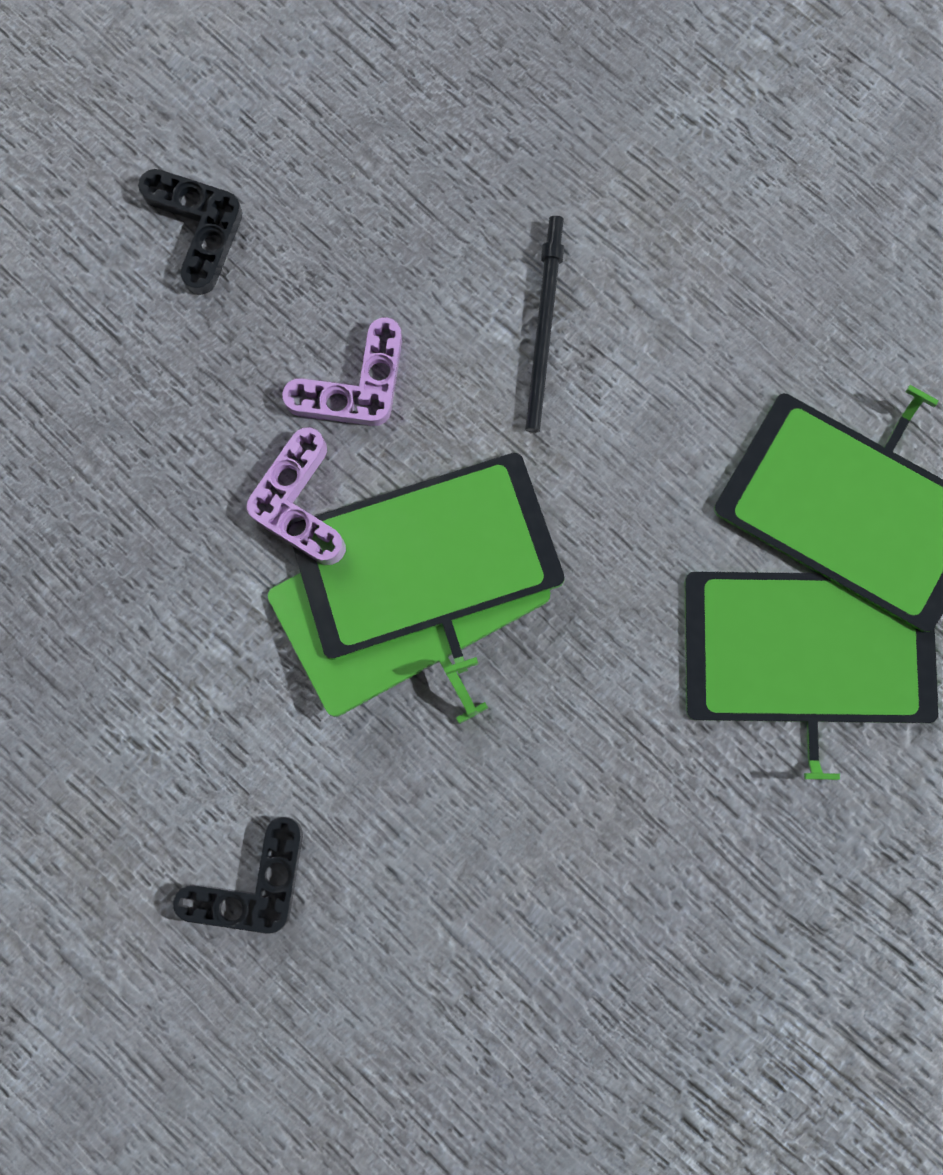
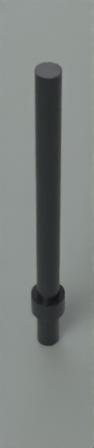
M561 216L549 217L547 242L542 245L541 261L544 262L525 426L526 431L533 433L540 432L558 267L563 262L564 245L561 244L564 218Z

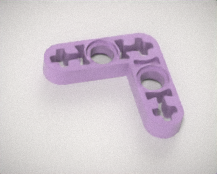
M386 317L379 318L370 325L367 333L359 386L309 379H294L286 384L282 392L283 401L288 411L301 417L368 426H379L389 419L392 410L402 345L401 329L398 323ZM383 329L390 330V335L394 337L387 340V354L380 353V339L376 336L382 335ZM374 364H386L390 368L389 376L380 381L371 378L369 370ZM299 390H304L307 397L318 399L317 391H322L319 397L321 408L316 409L315 401L304 399L301 405H296L294 398L291 396H296ZM340 393L347 397L348 403L343 410L332 411L327 407V400L331 395ZM359 396L358 401L360 405H371L372 400L377 399L380 406L384 409H378L376 415H370L368 408L357 406L358 413L353 414V397Z
M310 427L302 428L293 434L250 495L247 502V510L254 521L317 562L324 565H333L339 562L345 554L346 545L343 538L335 529L293 504L327 453V445L322 435L316 429ZM313 441L316 449L314 451L306 450L304 453L301 445L304 442L310 444ZM295 456L298 461L301 458L305 466L302 468L295 460L291 458ZM292 468L296 470L297 478L291 485L282 486L278 483V476L284 469ZM273 486L280 494L284 495L283 498L280 499L277 494L274 495L269 489ZM261 503H270L274 509L271 513L266 511L262 513L258 507ZM294 518H302L306 521L304 532L298 536H291L287 533V525ZM314 533L325 542H329L332 539L335 549L332 552L325 550L321 554L322 549L311 540Z

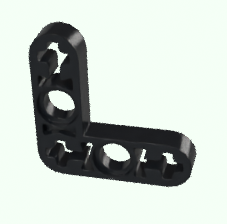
M160 169L146 171L140 177L138 187L147 204L199 222L182 264L180 274L185 286L193 294L203 295L209 293L218 281L242 220L243 213L238 199L228 191ZM159 182H161L166 191L156 190L155 194H152L150 186L157 187ZM188 192L200 194V201L193 207H185L181 204L182 197ZM226 204L230 205L232 213H224L223 218L221 220L223 228H221L220 226H218L220 222V215L217 209H224L226 207ZM210 235H216L222 239L220 247L214 251H207L202 248L204 239ZM200 256L206 260L203 266L206 279L199 278L197 283H195L191 274H198L203 265L198 257Z
M278 817L267 826L255 893L198 884L188 885L181 888L174 897L173 909L175 914L181 920L265 934L275 933L283 929L290 918L301 852L303 830L300 824L290 817ZM283 823L289 824L288 830L294 832L295 835L293 840L286 841L284 853L292 852V860L283 856L271 858L269 856L270 849L279 851L280 839L274 837V831L282 829ZM274 863H281L287 867L289 877L282 886L272 885L267 879L268 868ZM264 889L272 893L286 892L285 900L280 897L276 898L275 911L281 913V919L275 920L272 926L267 925V918L261 916V910L268 909L271 902V896L263 897ZM192 892H196L197 900L210 902L212 901L211 894H217L212 907L213 918L208 917L211 910L208 908H198L194 910L193 914H190L189 906L183 905L184 898L191 897ZM234 897L241 902L243 911L237 920H228L223 916L221 906L226 898Z

